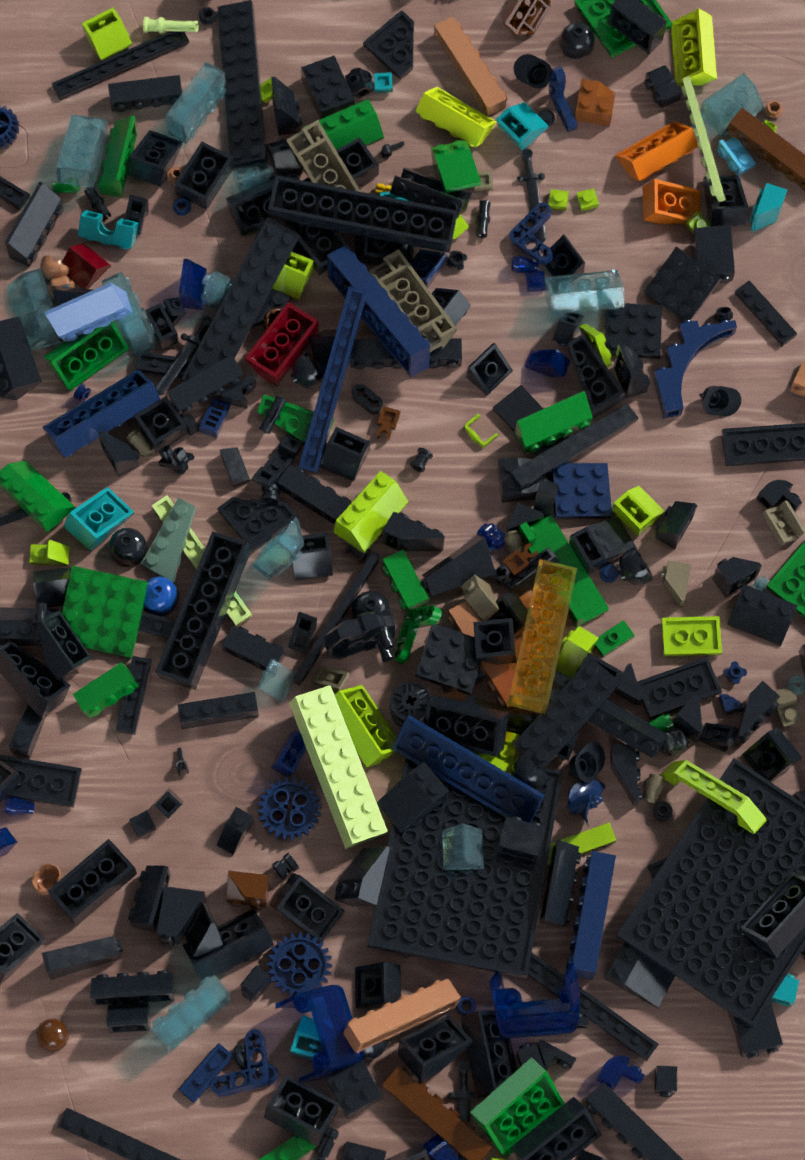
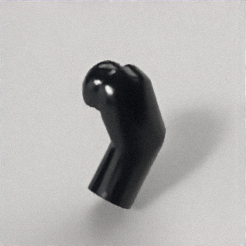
M240 1043L233 1049L234 1059L240 1070L248 1069L247 1060L243 1056L246 1053V1046L244 1043Z

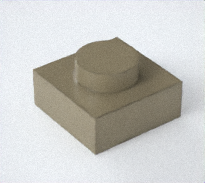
M478 171L482 185L475 186L474 191H493L492 171Z

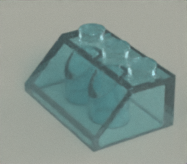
M743 73L702 102L700 112L715 130L724 137L729 134L726 131L729 122L741 108L755 116L764 109V105L756 85Z
M296 517L270 539L252 565L269 580L275 575L278 577L284 569H287L302 554L300 550L304 546L299 520Z

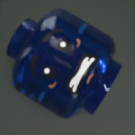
M485 523L476 533V535H482L486 538L489 551L495 549L498 551L505 544L503 541L505 533L493 523Z

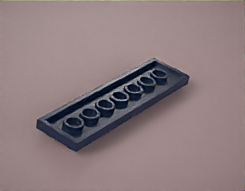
M410 715L406 718L392 747V750L417 765L425 762L437 777L504 817L515 816L521 818L522 821L532 822L545 796Z

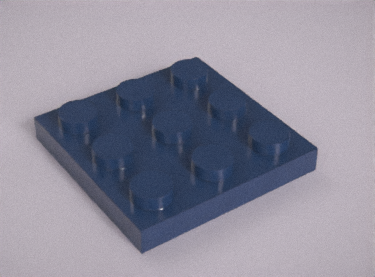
M565 463L551 471L552 482L559 484L554 502L555 519H611L612 506L608 463Z

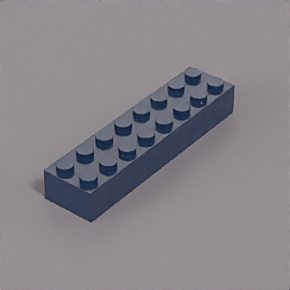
M345 245L328 254V279L345 299L349 287L368 292L361 319L410 378L428 369L430 342L427 338L422 337L416 325H412L407 314L401 312L396 301L391 300L386 289L380 287L375 276L370 275L367 271L365 264L359 262L354 251H350Z

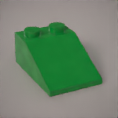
M466 140L455 141L447 145L441 144L431 148L433 168L446 193L482 185Z

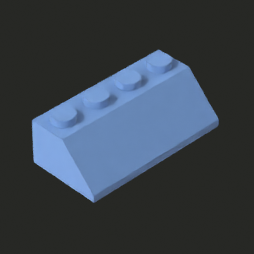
M108 283L46 311L45 315L60 338L65 341H74L82 334L92 333L98 327L108 326L110 322L116 319L120 320L127 317L128 314L132 313L127 293L113 283Z

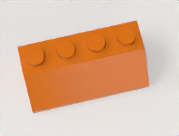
M673 121L615 154V156L631 178L642 181L647 179L648 175L661 171L664 166L675 163L683 155L692 153L698 145L692 127Z

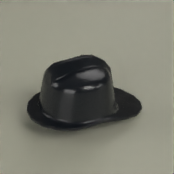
M524 54L518 57L513 67L516 78L533 88L540 89L549 84L552 69L550 64L534 55Z
M709 386L703 393L699 394L704 411L711 415L730 416L741 405L742 398L740 393L730 387Z
M596 742L587 743L579 753L570 759V772L568 775L585 783L592 782L605 764V752L602 746Z

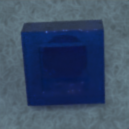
M544 271L526 272L527 292L546 290Z

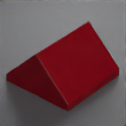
M84 243L69 247L62 260L63 265L69 268L67 277L82 289H89L111 267L107 261Z

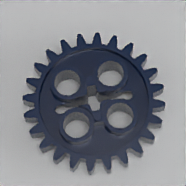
M286 777L285 783L278 779L277 786L270 783L271 790L264 789L267 795H260V799L264 802H258V807L263 808L257 810L258 815H263L259 818L260 822H265L263 829L270 828L268 831L269 835L275 832V839L282 835L283 841H286L287 836H290L291 841H294V836L296 835L301 840L302 833L309 836L308 829L314 831L313 823L319 824V820L316 817L321 816V812L317 811L322 808L321 804L317 803L320 797H313L316 794V790L309 791L310 784L304 787V780H301L299 784L296 783L295 777L292 782H289ZM294 793V797L292 800L293 810H291L290 812L289 825L286 826L285 822L287 818V809L289 807L290 794ZM278 795H285L287 797L284 802L276 800ZM298 798H304L306 800V803L303 805H298L296 803V800ZM279 813L283 815V819L275 821L273 816ZM294 817H301L303 822L295 824L292 820Z
M299 932L298 938H295L294 934L291 933L290 940L284 936L283 944L277 941L278 949L271 948L274 955H268V958L273 961L267 963V967L273 968L268 971L269 975H274L271 978V983L278 982L275 988L283 987L282 994L290 991V998L294 993H297L298 999H300L301 993H304L306 998H308V992L310 991L316 995L315 988L317 987L322 990L321 982L327 984L328 980L325 976H331V972L327 969L332 968V964L327 962L332 957L329 955L325 956L329 949H322L324 942L322 941L317 944V937L310 940L309 933L305 938L302 937L301 932ZM298 947H303L306 950L301 956L296 955L294 952ZM290 952L299 964L303 962V968L309 974H311L313 978L310 979L302 968L299 967L296 969V962L292 958H290L287 955V953ZM283 961H288L291 963V967L284 970L280 967V964ZM316 961L320 966L316 970H311L308 967L309 963ZM297 975H302L305 978L302 984L294 982V978Z

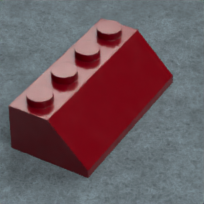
M288 302L245 357V360L263 379L277 387L292 367L295 358L302 354L309 345V337L319 332V321Z

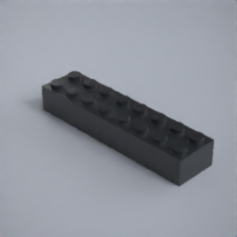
M212 531L155 671L160 679L196 690L252 551L248 542Z

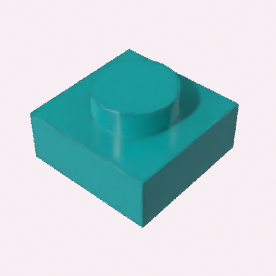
M374 73L375 93L393 92L392 73Z

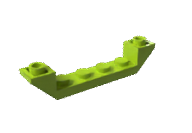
M688 760L672 762L660 775L674 786H677L680 782L685 783L737 815L738 825L753 834L766 822L764 815L749 797Z

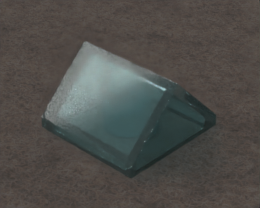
M267 161L231 171L239 192L275 178L274 169Z
M463 823L442 830L444 870L484 869L481 829Z

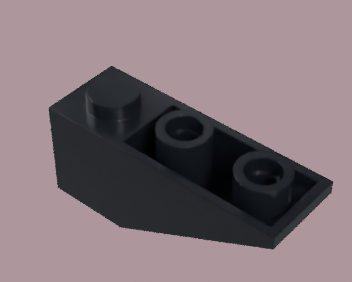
M612 744L610 748L611 769L633 806H637L639 800L642 799V790L638 788L641 773L640 769H637L636 762H639V750L628 744Z

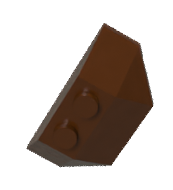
M510 0L502 13L503 24L514 35H533L550 9L551 0Z

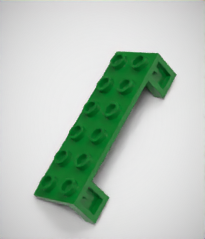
M551 515L531 526L527 522L520 525L519 534L522 535L525 545L528 543L532 544L528 549L531 554L535 551L539 554L549 547L562 564L560 568L546 577L576 628L609 610V607Z

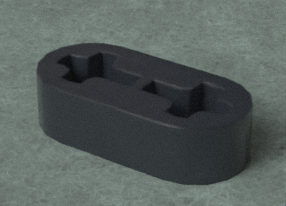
M363 384L354 386L352 389L353 400L370 414H379L383 406L382 399ZM357 391H364L365 397H363L362 395L357 396ZM371 402H372L373 404H375V403L377 402V403H378V408L375 407V406H374L373 408H371Z

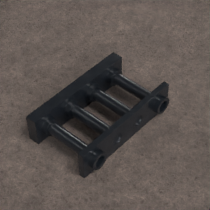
M406 167L403 169L401 177L395 175L390 190L391 194L415 203L458 211L457 218H459L461 209L467 210L473 193L465 189L446 193L440 180Z

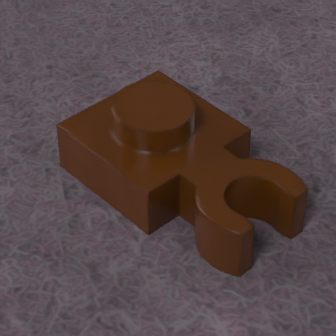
M382 406L377 425L381 426L377 430V438L380 437L381 433H386V441L390 440V429L396 430L401 411Z
M531 543L524 547L522 553L517 549L503 560L514 576L530 565L527 561L528 558L532 559L538 555L537 551L533 554L528 553L527 550L532 546Z

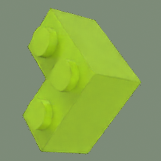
M580 626L575 631L571 630L560 644V647H562L560 653L556 652L554 655L552 668L572 679L588 653H591L599 638Z

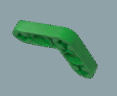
M429 605L407 612L393 651L394 661L400 664H404L407 661L418 628L435 625L442 615L440 608Z

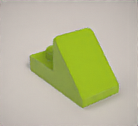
M48 540V545L31 544L30 565L69 566L70 547L52 540Z

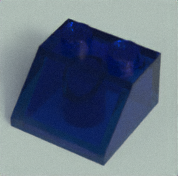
M184 258L179 287L180 302L184 308L203 310L204 304H207L208 301L206 287L210 286V276H207L206 268Z

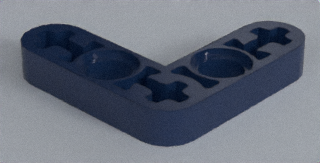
M559 66L551 69L548 90L566 131L571 132L577 130V122L564 96L566 76L563 68Z
M547 203L537 204L509 234L511 243L542 265L549 264L553 260L551 249L533 235L552 216L550 206ZM528 222H535L533 227H526ZM530 243L536 244L533 249L526 248ZM539 250H540V252H541L543 255H546V254H547V256H546V257H545V256H542V257H541V255H540V253H539Z
M252 1029L245 1036L248 1069L217 1076L211 1081L210 1088L216 1096L233 1095L261 1088L268 1083L269 1069L266 1040L259 1030ZM255 1036L258 1037V1039H256V1046L258 1048H255V1044L252 1042L255 1039ZM256 1054H261V1060L253 1063V1057ZM256 1069H259V1072L262 1074V1076H260V1080L258 1081L255 1079L258 1077V1071ZM243 1077L244 1083L241 1086H235V1081ZM220 1083H223L224 1085L221 1086V1090H218L217 1088L220 1087Z

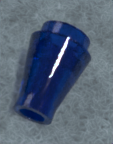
M518 255L512 259L511 270L516 273L538 272L539 263Z
M12 796V798H7L5 813L10 814V816L33 814L35 802H29Z

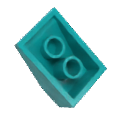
M106 487L71 511L64 523V527L89 551H92L134 514V511L109 487Z

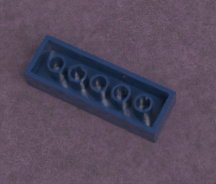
M136 370L42 428L51 445L65 458L73 455L78 449L90 445L93 440L99 437V431L108 433L111 429L121 426L126 420L134 417L135 414L159 401L160 397L152 381L140 370Z
M592 851L591 856L586 858L583 872L587 874L583 876L580 886V892H583V895H580L576 911H580V914H577L574 920L573 930L576 931V934H573L569 950H573V953L569 954L566 969L569 970V976L593 980L596 973L616 855Z

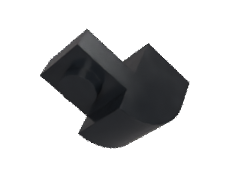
M786 480L771 481L757 496V500L767 509L774 508L779 502L782 503L788 500L796 513L802 504L800 497L790 492L793 484Z

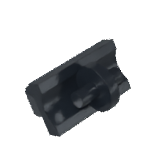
M164 445L159 451L162 458L158 463L160 467L173 468L175 474L182 475L189 468L187 463L190 460H194L195 457L193 453H186L183 447H177L172 450L169 445Z

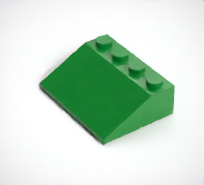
M531 1058L496 1090L492 1091L470 1113L502 1157L506 1159L513 1153L510 1149L511 1146L564 1105L565 1102L547 1071Z

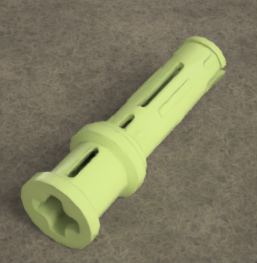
M144 17L143 31L144 33L152 31L159 32L160 34H163L165 31L197 33L198 25L196 24H198V21L165 20L163 17L149 19V17Z

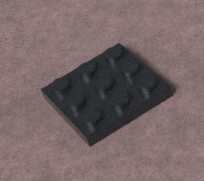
M676 246L644 292L681 320H692L721 281V278Z
M607 302L605 346L610 351L611 356H616L618 343H624L636 352L638 358L660 359L662 305Z
M438 624L431 625L415 677L470 696L481 665V660L476 659L475 637Z

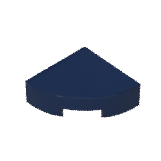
M727 694L719 695L724 715L743 710L739 700Z

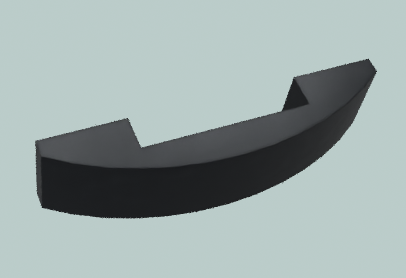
M287 434L279 444L278 450L264 467L261 466L252 480L266 488L272 487L280 479L288 466L292 464L304 442Z

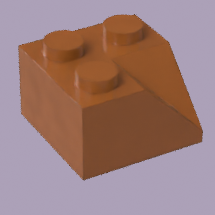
M581 78L575 120L610 126L615 93L600 81Z

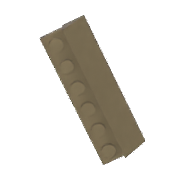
M318 120L286 140L310 182L361 192Z
M398 249L384 257L383 263L368 272L370 275L375 276L381 288L386 289L391 300L396 301L401 312L407 314L412 325L417 326L422 337L428 339L431 345L430 352L440 346L443 349L456 333L457 328Z

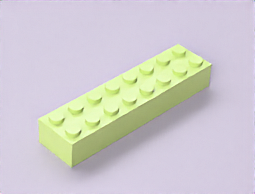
M331 685L295 696L289 702V705L345 849L381 837L388 831Z

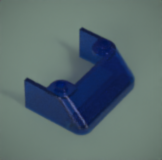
M570 963L564 975L565 984L560 989V999L523 1002L520 992L515 988H504L501 973L495 972L489 984L500 1034L505 1038H520L573 1033L579 1025L580 989L575 963Z
M328 985L301 992L275 1004L276 1008L295 1007L300 1013L311 1011L323 1050L317 1052L313 1057L315 1071L300 1077V1082L318 1081L362 1060L363 1050L355 1053L343 1034L347 1023L353 1017L345 992L341 986Z

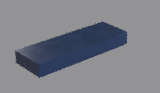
M218 1043L179 1088V1091L195 1104L210 1086L211 1081L234 1058V1055Z

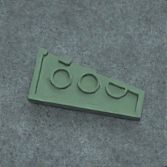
M180 498L177 499L142 560L141 565L175 583V575L181 562L180 558L186 545L188 531L191 528L196 510L195 506Z

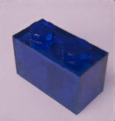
M294 730L288 735L270 767L285 777L293 774L307 749L299 732Z

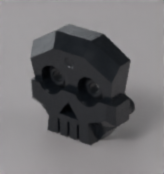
M389 609L378 613L365 612L357 615L358 619L344 620L331 629L324 637V646L329 658L342 660L357 653L378 648L383 662L394 659L391 648L395 646L392 639L395 638L396 625Z

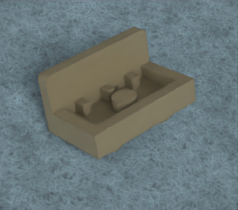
M788 500L783 501L777 507L765 510L761 514L780 546L798 540L805 533L802 523Z

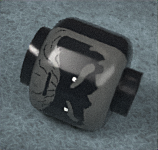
M680 728L664 732L668 734V737L662 746L663 752L672 756L687 751V745L690 744L688 733L684 734Z

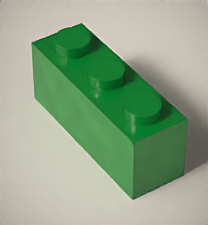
M404 550L384 558L381 570L385 577H389L391 581L389 585L392 592H397L400 598L398 603L401 609H405L408 612L412 609L427 606L429 598Z
M121 662L73 693V696L83 713L91 718L99 715L106 707L116 704L123 696L131 694L138 687V684L129 669Z

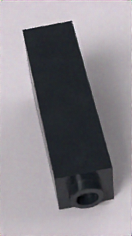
M482 535L475 537L422 574L423 581H421L425 592L433 596L462 586L474 574L481 579L496 574L486 538Z
M114 936L47 951L42 953L47 974L53 980L121 959L120 952H123L120 940L116 941Z

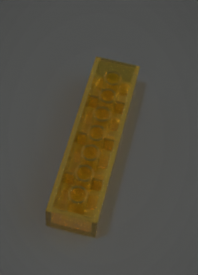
M539 559L506 705L545 714L549 704L577 568Z

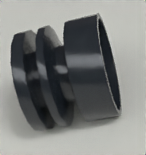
M406 682L396 687L390 700V714L397 726L402 728L409 715L422 723L425 722L427 701L431 699L428 690L420 683ZM408 701H411V703H414V706H411L410 704H407Z

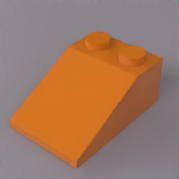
M653 179L643 186L644 221L656 224L685 225L696 212H701L700 190L658 179Z

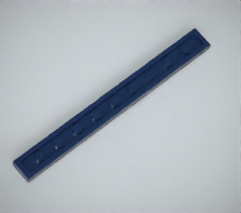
M352 287L348 288L299 467L303 470L318 473L368 294L367 291Z

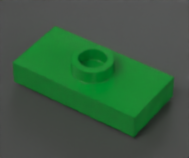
M623 620L598 636L599 639L595 644V648L602 657H605L634 638L635 635Z

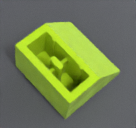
M113 7L82 23L84 36L101 61L132 46L125 26Z
M291 251L271 290L289 295L291 298L299 301L314 272V261Z
M640 486L626 491L613 503L612 512L637 537L665 513Z

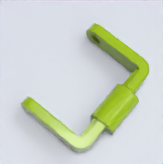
M477 414L465 424L464 429L475 443L485 448L499 435L495 433L483 442L476 432L469 427L481 417Z

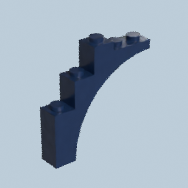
M686 320L679 324L677 332L681 345L672 344L667 347L665 357L668 368L661 367L654 371L652 378L663 419L682 415L684 408L681 395L682 379L688 365L709 344L721 338L734 335L737 329L735 320H723L717 324L707 323L699 327L698 320Z

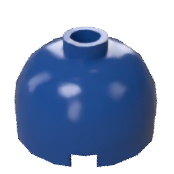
M158 576L147 581L149 583L143 606L148 613L150 612L157 616H164L174 611L179 601L178 589L175 584L166 577Z

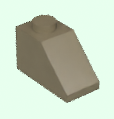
M668 560L667 566H663L661 577L664 578L663 585L679 606H683L691 565Z
M475 574L461 586L465 599L482 620H488L499 610L490 585Z

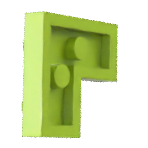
M586 323L579 326L581 334L584 333L607 368L612 366L610 360L612 356L605 346L606 339L603 333L598 332L594 327Z

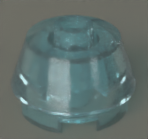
M218 271L207 273L202 281V284H205L204 294H201L203 303L211 308L219 307L233 280Z

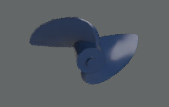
M593 780L590 783L580 781L575 783L569 790L568 809L572 815L579 813L587 826H589V810L596 808L603 801V797L600 794L604 790L605 784L597 780Z

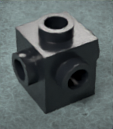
M354 68L349 74L345 75L353 96L361 99L375 90L372 83V75L369 71L362 68Z

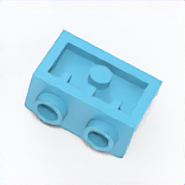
M732 137L725 142L723 139L719 141L717 152L721 158L725 159L728 168L736 176L755 167L756 162L737 138Z

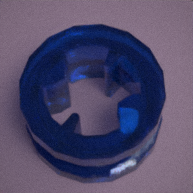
M81 384L76 389L73 397L75 399L79 398V402L83 403L89 397L91 389Z

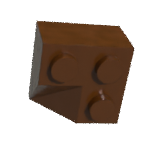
M228 870L226 901L230 903V906L242 907V905H250L252 909H262V907L267 906L269 891L268 875Z

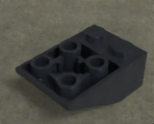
M393 511L383 530V544L397 551H443L445 536L441 531L437 529L432 530L421 521H413L402 512L397 513Z
M619 517L587 526L571 534L569 539L570 546L588 574L621 558L627 550L633 547L637 549Z
M764 681L749 694L744 704L738 726L739 731L734 741L735 747L739 743L743 745L750 738L753 730L756 732L766 717L769 718L779 705L777 701L780 696Z

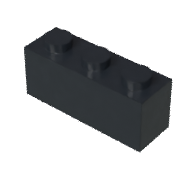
M232 626L222 644L223 651L275 676L285 657L283 647L277 643L271 644L266 642V639L258 634L254 636L248 633L249 631L244 627L238 626L237 628Z

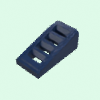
M213 398L200 424V432L218 438L231 404ZM215 405H219L225 408L224 410L215 408ZM215 411L221 413V416L213 414L212 412ZM210 417L218 419V422L211 420ZM208 423H211V424L216 425V426H215V427H212V426H209V425H207V424H208Z

